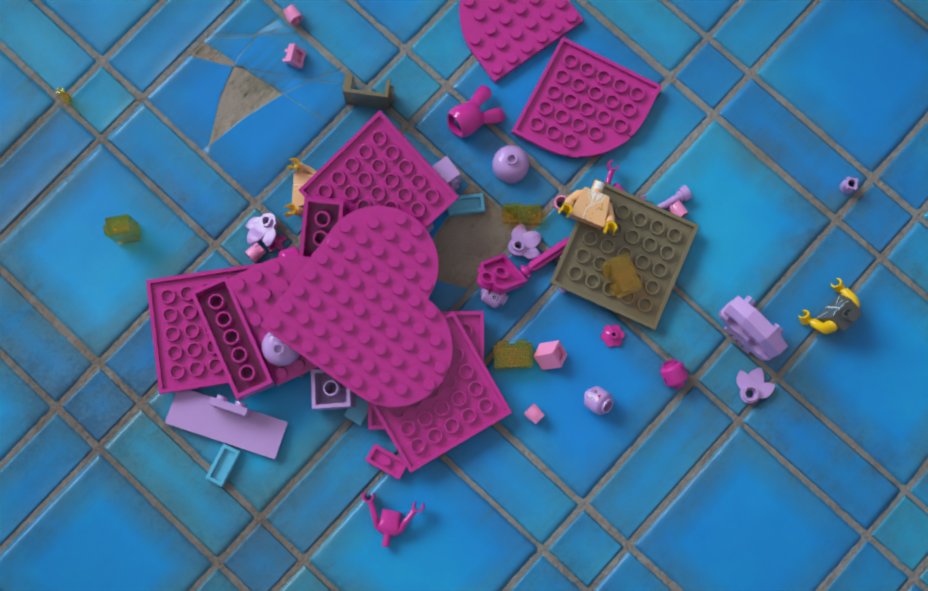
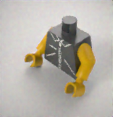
M836 278L839 284L834 286L831 283V286L836 293H841V295H838L814 319L811 318L808 310H803L804 317L798 315L802 325L810 324V327L823 334L843 332L862 314L859 309V298L850 289H845V285L840 278Z

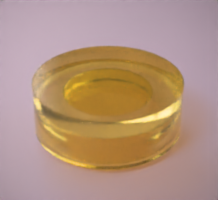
M62 87L54 91L67 106L73 102V99Z

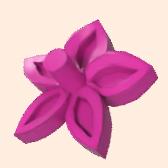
M277 234L274 242L269 247V253L274 251L275 248L279 251L284 250L282 243L285 242L287 237H278Z

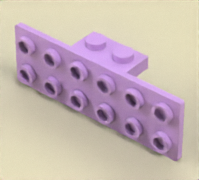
M192 390L175 393L165 420L166 424L276 459L288 422L246 408L247 404L236 401L235 404L228 402L229 398L217 395L215 398Z

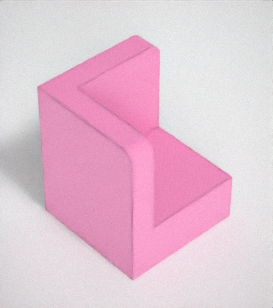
M557 340L540 343L534 358L542 370L561 368L568 354L561 342Z

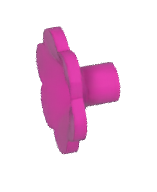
M617 324L612 326L606 325L603 328L604 332L600 336L601 340L605 341L607 347L620 346L625 333L620 330V326Z

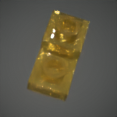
M502 204V223L542 225V205Z

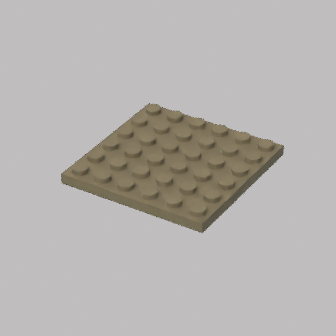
M603 182L605 186L602 194L610 197L609 202L612 203L615 223L617 225L615 234L612 235L611 230H607L606 234L603 233L605 225L599 230L576 220L549 283L649 329L655 330L699 225Z

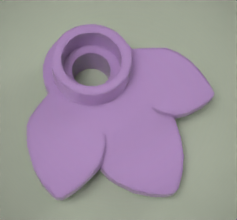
M265 213L261 217H253L247 222L246 228L249 229L247 234L248 244L251 245L262 240L267 247L272 245L277 235L275 230L277 219L272 213Z
M524 224L516 226L511 232L512 239L508 243L510 254L513 256L522 255L527 259H535L540 255L536 246L541 241V234L536 231L527 232Z
M756 368L749 372V374L740 370L736 377V383L740 388V398L748 404L756 402L759 398L769 397L775 388V384L764 382L762 368ZM747 391H751V392H752V397H751V398L747 397V395H746V392H747Z

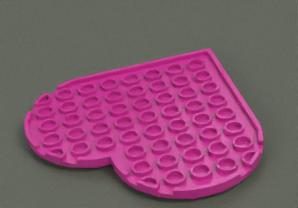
M388 206L363 207L340 219L260 325V327L357 396L379 406L401 407L426 398L441 384L448 372L452 359L453 344L448 323L440 310L428 300L438 276V255L435 244L426 228L417 219L400 209Z

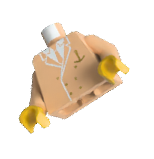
M291 158L288 160L294 163V167L288 165L287 169H296L297 171H294L292 203L284 206V208H289L291 212H286L284 215L286 217H290L293 214L295 216H303L304 196L299 189L317 171L306 164L300 163L297 158Z
M594 180L591 189L584 187L582 190L574 191L566 197L563 205L558 210L559 214L561 211L566 213L565 218H572L599 230L605 225L603 230L605 234L607 230H611L612 235H614L617 230L613 206L609 202L610 197L602 194L605 184L601 181Z

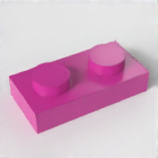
M375 443L365 459L368 463L399 480L407 467L402 458Z

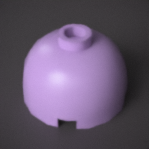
M506 145L500 148L492 161V169L495 176L507 184L522 181L530 167L526 152L515 145Z
M269 332L262 341L264 357L269 363L276 366L292 364L300 355Z

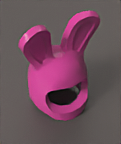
M485 85L480 86L473 94L471 100L459 104L447 114V124L449 130L454 135L461 138L467 137L483 124L499 123L504 120L505 113L499 107L486 112L480 110V106L492 95L489 87ZM455 119H456V121L458 122V124H459V126H460L461 129H459V128L456 126V124H455Z

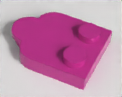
M505 253L481 262L478 268V285L487 290L492 289L499 294L522 287L527 282V279Z

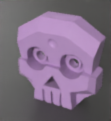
M737 296L719 311V317L726 326L723 330L728 335H732L731 338L734 341L737 340L736 343L739 346H743L742 349L747 354L752 352L762 361H769L781 354L788 347L781 337L784 330L782 328L778 329L780 326L776 323L772 325L754 307L756 305L755 300L748 303L753 299L752 297L746 296L743 300Z

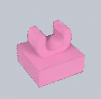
M289 44L288 48L284 51L287 53L286 58H283L282 61L296 69H302L306 51L296 44Z

